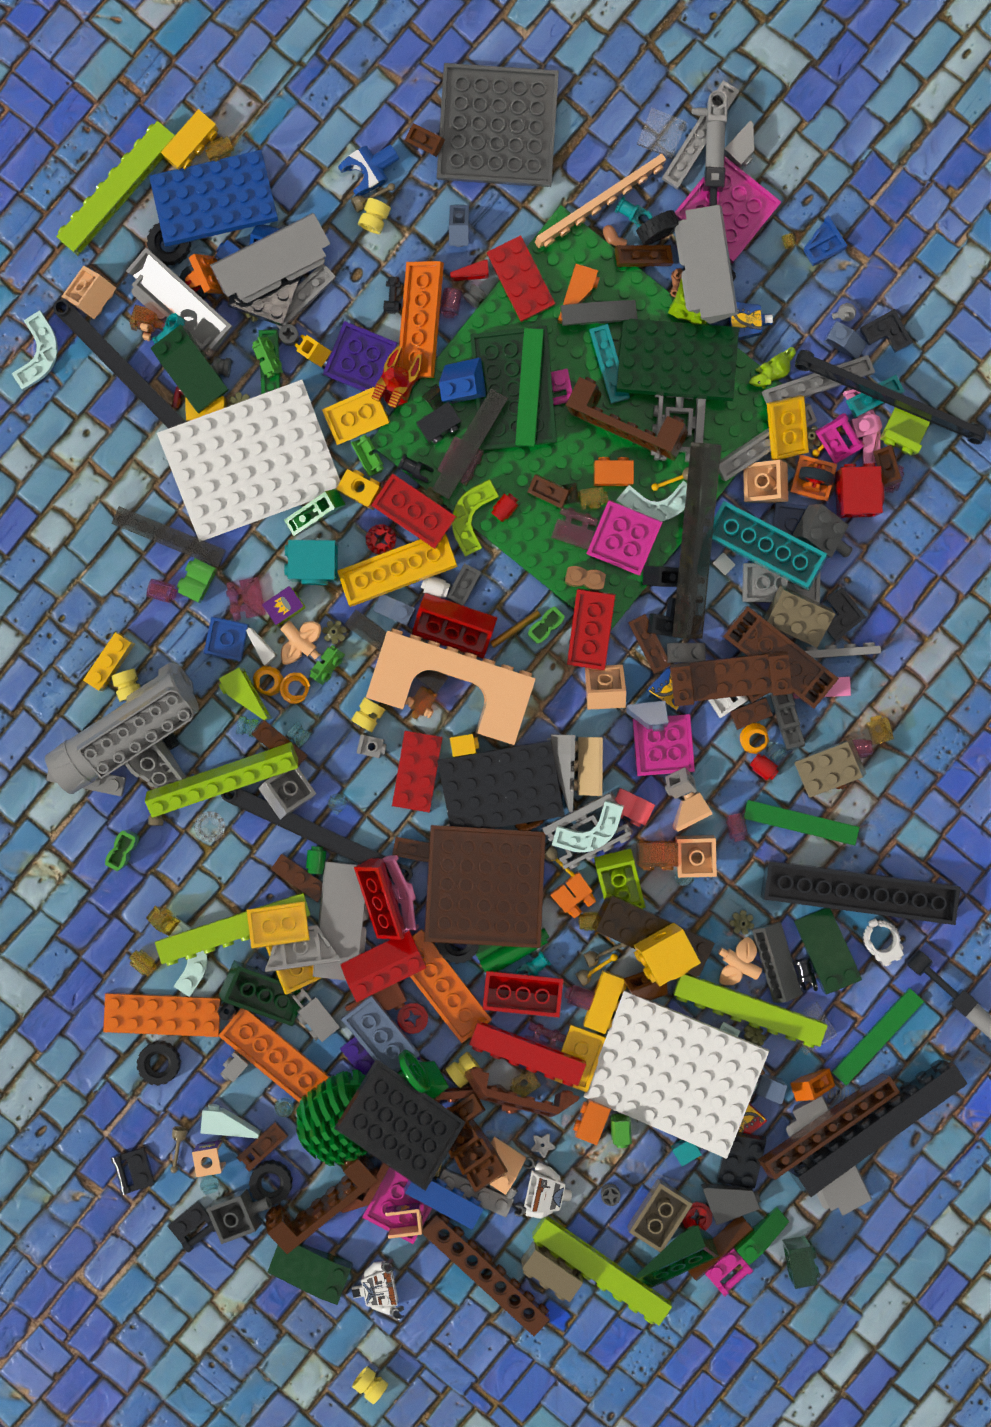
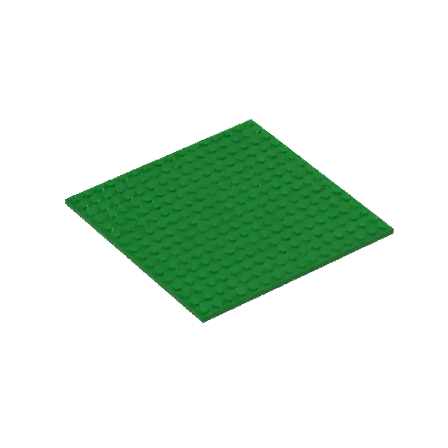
M560 205L527 246L555 302V306L520 322L499 281L437 357L434 378H420L412 388L408 402L395 409L389 417L390 423L382 426L371 439V442L379 453L397 467L404 454L416 462L421 461L432 467L434 472L420 471V474L429 480L428 483L412 477V474L404 470L402 471L425 490L428 487H434V493L439 491L441 494L439 498L443 499V504L451 511H454L458 500L466 491L491 479L499 497L475 510L472 516V527L573 609L575 608L577 589H589L584 586L572 587L565 583L567 568L578 566L586 571L599 570L605 573L604 588L599 592L616 594L612 630L647 585H642L643 570L639 576L586 554L608 500L620 504L616 500L628 487L594 486V461L598 460L599 457H609L610 460L628 457L629 460H634V484L631 487L650 501L659 502L667 499L683 480L698 492L680 514L669 520L662 521L644 566H663L736 476L734 475L727 481L721 480L715 463L769 428L767 405L762 392L782 383L779 380H773L770 385H766V388L750 384V379L760 374L755 371L760 365L737 348L733 401L706 399L702 461L700 464L685 462V452H679L675 461L669 458L666 461L654 460L651 450L571 415L566 407V403L554 405L557 443L535 445V447L521 446L481 451L476 399L451 404L461 420L460 429L452 434L448 432L443 436L444 439L435 445L434 443L429 445L417 427L416 422L446 403L441 400L439 386L444 366L472 359L470 334L539 326L548 327L551 372L568 369L572 390L579 377L583 379L586 377L596 381L602 394L596 407L602 409L604 414L608 416L614 414L620 417V421L626 424L628 421L632 422L642 431H645V429L652 431L653 424H656L657 417H653L654 405H658V398H655V395L628 393L630 397L628 400L610 404L589 329L608 324L619 360L623 322L562 326V324L558 323L561 312L560 306L564 303L575 265L579 264L598 270L597 277H600L597 289L593 288L591 294L582 303L635 300L637 319L680 323L691 322L682 318H676L668 313L675 297H672L666 289L640 268L617 267L615 248L584 223L580 226L574 225L571 227L570 232L565 236L561 237L559 235L554 238L555 241L550 246L538 248L535 244L536 237L571 214ZM566 390L553 393L554 398L567 395ZM663 396L662 415H665L666 407L676 406V398ZM696 398L684 399L683 408L693 409V417H695ZM670 413L669 417L671 418L677 416L683 419V423H685L687 428L688 414ZM692 430L691 437H686L682 447H691L690 455H693L694 430ZM693 465L698 480L689 482L681 479L659 487L657 491L652 490V484H659L681 476L686 467ZM535 474L571 490L563 508H559L527 492ZM510 493L518 499L516 504L519 506L508 520L505 519L502 522L491 512L502 495Z

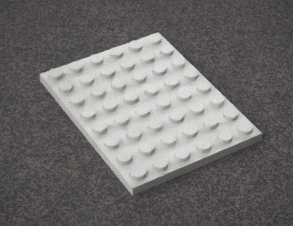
M303 380L157 433L199 542L310 502L323 492L337 488L340 483V478Z
M624 990L611 1023L612 1027L608 1031L598 1057V1064L588 1092H585L583 1097L727 1159L770 1050L656 1002L632 995L631 992Z

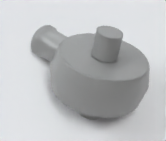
M844 303L839 307L838 312L832 313L833 320L840 318L843 321H851L856 315V309L851 303Z

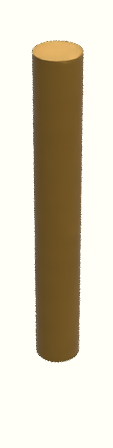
M538 610L534 611L490 641L493 648L497 647L541 617V614Z

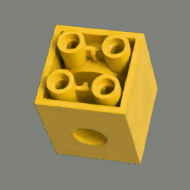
M675 923L668 925L634 945L636 949L634 955L645 966L643 971L646 977L652 983L655 982L659 986L685 975L690 969L701 963L684 930Z

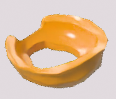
M263 666L254 673L253 684L257 691L268 696H273L280 692L283 676L278 669L271 666ZM264 674L271 675L275 682L274 686L268 691L259 687L260 678Z
M289 673L280 684L281 696L288 703H300L305 700L310 683L306 676L301 673ZM292 681L301 682L305 686L303 695L294 696L290 694L288 690L289 684Z
M760 723L747 725L740 734L741 746L749 753L757 754L768 745L767 729ZM755 733L765 736V743L758 747H753L749 743L750 737Z

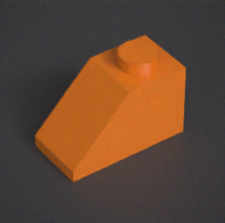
M830 1068L801 1076L790 1083L796 1102L815 1100L835 1087Z

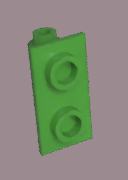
M258 337V340L252 343V348L258 360L263 357L265 359L259 363L264 375L271 378L275 376L274 373H283L281 361L276 357L271 340L268 337Z
M363 435L359 440L351 442L368 477L381 473L384 469V464L377 453L373 454L372 451L375 448L370 437Z
M333 645L330 648L327 647L320 657L325 661L324 664L317 661L311 669L309 676L323 685L330 679L335 668L342 663L345 654Z

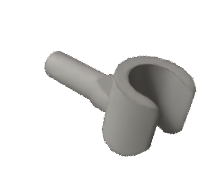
M490 1185V1188H491V1189L496 1190V1191H498V1192H501V1191L497 1190L496 1188H494L493 1186ZM511 1186L506 1195L502 1194L506 1198L512 1199L518 1190Z

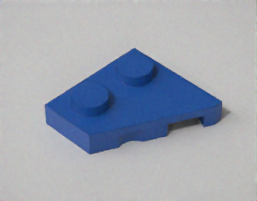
M828 215L820 228L816 230L812 239L806 244L803 251L812 266H815L847 249V244Z

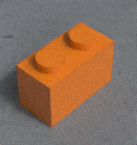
M599 457L598 460L594 461V486H633L634 460H629L628 457H619L618 460H610L609 457Z
M590 1099L587 1102L584 1101L580 1109L582 1113L581 1118L575 1121L573 1127L575 1137L597 1145L611 1108Z

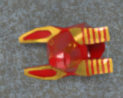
M399 346L387 358L383 374L376 383L371 397L378 402L383 397L386 403L393 408L408 402L412 386L418 380L422 367V356L419 354L409 370L397 366L402 352V348Z

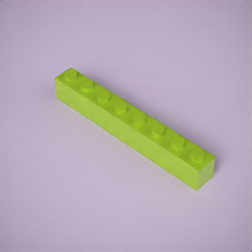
M158 120L155 124H151L143 138H139L134 143V148L129 153L127 152L123 155L121 163L110 170L108 178L97 185L95 193L84 200L79 211L76 210L71 215V220L67 225H63L58 230L56 237L74 254L79 256L162 161L161 151L175 135Z
M292 742L147 791L145 803L153 818L297 769L298 757Z
M304 893L257 907L262 908L305 901L306 915H311ZM247 911L156 940L155 945L161 964L166 963L167 966L178 963L180 958L185 957L188 960L197 957L196 953L204 951V954L215 951V947L222 945L223 948L234 944V940H249Z
M687 973L677 979L673 994L677 996L676 999L681 1002L687 1003L689 1000L694 1002V1006L705 1009L709 1007L713 1009L712 1012L723 1016L725 1013L731 1015L730 1018L738 1022L742 1020L748 1021V1025L754 1028L765 1027L767 1032L778 1035V1032L782 1033L786 1039L796 1042V1039L804 1041L803 1045L811 1048L821 1046L828 1026L820 1020Z
M549 1216L542 1218L532 1232L533 1241L538 1246H545L555 1258L561 1257L565 1260V1264L568 1267L578 1269L584 1278L597 1282L596 1285L601 1290H608L617 1301L627 1303L628 1308L634 1313L640 1312L643 1314L644 1319L650 1324L655 1323L660 1326L671 1310L672 1304L670 1300L638 1280L637 1277Z

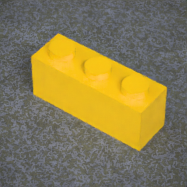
M198 109L161 151L163 158L179 170L191 166L192 160L196 155H201L205 150V145L216 138L218 134L217 125Z
M115 632L83 681L98 691H104L112 680L111 676L116 674L135 643L122 634Z
M602 970L583 1021L584 1027L606 1034V1031L612 1027L613 1019L611 1018L613 1012H616L620 1003L618 1001L620 994H623L627 987L624 977Z

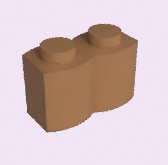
M571 566L567 568L565 583L572 587L584 586L592 591H600L604 588L606 574L599 570L586 571L582 567Z

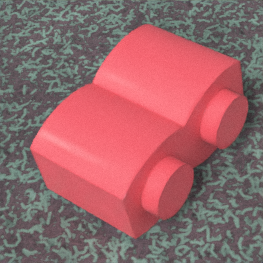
M622 788L619 789L615 797L618 804L624 805L621 815L622 819L626 816L631 819L630 823L638 827L641 824L646 825L655 804Z

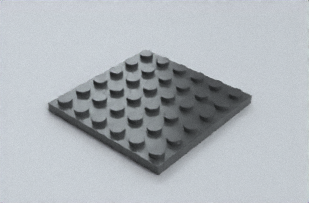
M444 63L439 136L444 138L445 142L438 154L437 180L551 187L559 70Z

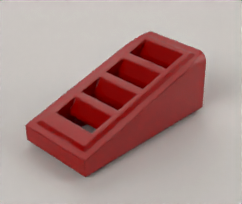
M488 259L450 272L451 281L488 279Z

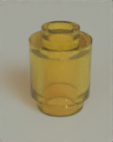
M228 136L207 144L205 153L210 161L214 160L217 162L231 155V152L235 149Z
M599 911L583 912V914H580L578 916L579 930L595 931L592 925Z
M142 949L139 952L135 950L129 957L131 960L129 965L141 975L149 977L158 967L155 960Z

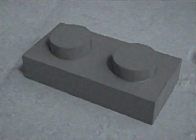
M464 563L447 598L464 606L481 571Z
M667 643V663H687L706 660L705 643Z

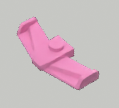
M852 389L843 392V395L848 400L861 392ZM871 409L851 420L854 432L858 438L862 437V441L865 444L862 448V466L866 463H876L873 451L881 449L882 423L880 417Z
M386 856L383 858V861L394 881L392 889L398 903H401L405 929L416 931L419 928V924H416L413 901L416 900L413 886L411 883L406 882L397 863L398 856Z

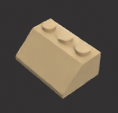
M578 737V741H575L577 760L574 761V772H577V779H574V791H577L578 795L602 796L603 737Z

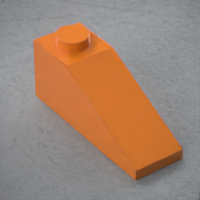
M576 264L563 305L582 303L591 294L593 288L597 289L600 277H597L598 270ZM561 312L558 318V323L562 324Z

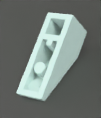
M209 1104L208 1107L205 1106L202 1110L201 1134L259 1138L261 1130L227 1109L219 1108L220 1105Z

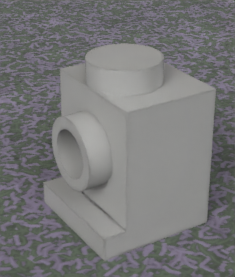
M361 734L357 753L380 758L381 755L385 754L387 744H384V739ZM370 743L375 744V750L371 751L368 748Z
M685 767L665 777L667 784L665 785V790L669 796L672 795L675 799L691 791L693 793L697 792L695 779Z
M236 1050L232 1054L234 1058L229 1057L223 1064L225 1068L220 1073L227 1081L231 1080L234 1082L250 1063Z

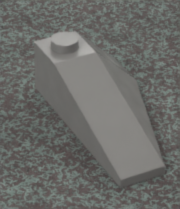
M551 734V738H547V741L551 740L558 780L569 812H573L575 735Z
M160 740L125 763V766L137 778L139 776L148 782L147 784L152 788H158L186 778L163 740Z

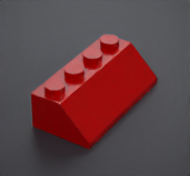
M425 593L419 606L412 635L458 649L465 653L477 655V657L483 659L498 617Z
M371 858L355 866L354 870L377 939L402 940L406 929L383 858Z
M410 930L405 932L402 940L390 939L340 964L356 1003L427 968L426 962Z
M486 971L483 1010L560 1018L563 979Z

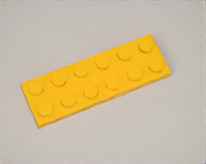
M445 534L436 549L420 539L337 570L348 605L352 607L458 566L447 534Z

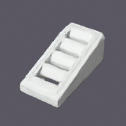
M248 628L246 630L259 658L264 666L269 665L277 657V654L253 628Z

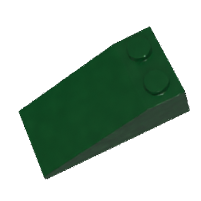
M181 324L151 347L161 365L197 413L202 412L229 391L191 333Z
M823 908L794 920L820 987L826 995L862 980L830 908Z
M236 960L233 961L219 993L220 998L225 1003L293 1026L298 1015L297 1011L301 1008L292 997L300 993V989L285 995L279 978Z
M699 1226L688 1227L685 1232L677 1236L636 1275L637 1279L653 1288L719 1257L712 1236Z
M302 1243L288 1254L277 1245L267 1273L319 1299L338 1305L353 1262Z

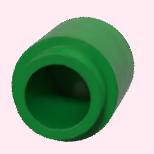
M311 846V849L307 850L306 868H308V873L323 874L326 851L323 850L322 846Z

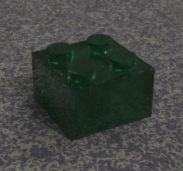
M805 1236L782 1240L788 1275L794 1288L818 1285L817 1278H820L818 1266L815 1265L814 1259L817 1257L811 1241L808 1242Z

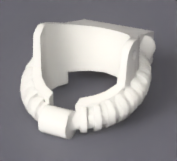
M873 919L869 921V925L864 930L865 933H863V942L866 949L872 955H875L876 960L880 961L883 966H889L892 964V961L902 959V956H904L902 952L903 945L900 943L899 931H897L898 929L895 928V925L885 920L877 921ZM878 925L888 928L892 934L893 941L884 950L875 949L870 941L872 928Z

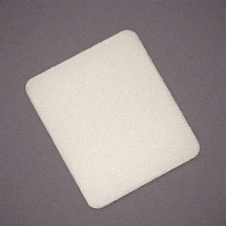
M722 553L713 562L724 575L735 566L725 553Z

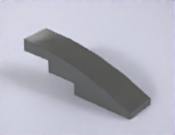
M635 300L590 302L560 306L562 326L605 324L637 319Z
M770 693L786 751L804 747L805 741L800 729V722L792 694L773 696Z

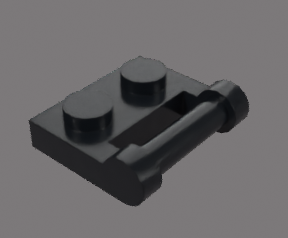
M145 1147L111 1157V1162L115 1165L121 1185V1195L155 1185ZM122 1160H127L134 1184L128 1185Z
M199 1200L167 1226L188 1253L209 1233L215 1232L209 1214ZM203 1221H205L208 1224L199 1233H197L194 1237L188 1240L186 1235L189 1234L192 1230H194L198 1225H200Z

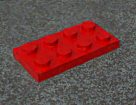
M521 235L486 252L520 322L555 306V302Z
M393 473L371 505L434 549L437 548L457 518Z
M577 589L567 665L605 671L616 594Z
M411 731L404 732L392 806L430 813L438 767L437 760L440 756L443 737Z

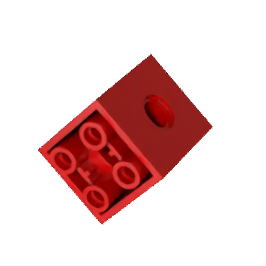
M866 463L860 467H856V464H845L844 467H840L835 472L836 513L839 518L876 517L883 513L884 484L881 478V466H875V463Z

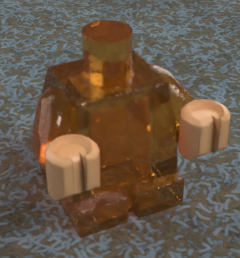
M139 305L134 306L129 321L131 330L137 331L139 329L144 331L143 339L150 341V333L155 332L156 328L163 329L164 321L158 320L157 314L148 308Z
M422 685L415 697L411 696L406 699L405 704H408L413 710L411 717L418 719L421 714L431 718L434 713L431 706L438 697V694Z

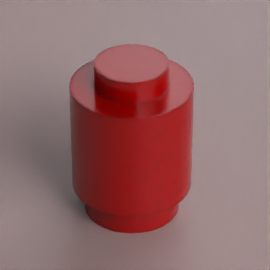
M510 493L508 495L503 494L494 505V510L491 513L502 522L505 519L508 520L519 506L516 504L518 499Z
M759 753L750 763V766L753 768L752 770L766 781L769 778L773 780L779 772L777 764Z

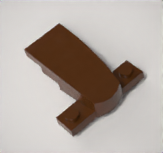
M473 1093L456 1106L447 1107L449 1111L466 1122L450 1148L449 1155L451 1158H455L462 1175L467 1176L473 1190L479 1192L507 1173L508 1170L491 1142L473 1120L485 1111L476 1093Z

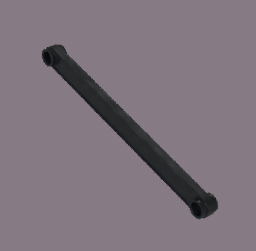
M60 299L54 303L53 309L55 314L168 429L186 422L68 301ZM66 305V311L59 313L60 306Z
M800 350L799 354H797L795 367L801 371L814 372L966 437L970 443L979 445L985 439L987 429L983 425L970 424L818 359L810 351Z
M241 788L234 790L235 795L232 799L227 798L225 793L221 794L224 801L359 864L371 858L386 857L297 814L290 813L280 820L266 800ZM397 861L400 870L406 869L409 872V877L405 880L406 882L410 881L412 878L411 868ZM386 867L388 876H389L390 878H392L391 875H390V873H389V871H388V869H387V867Z

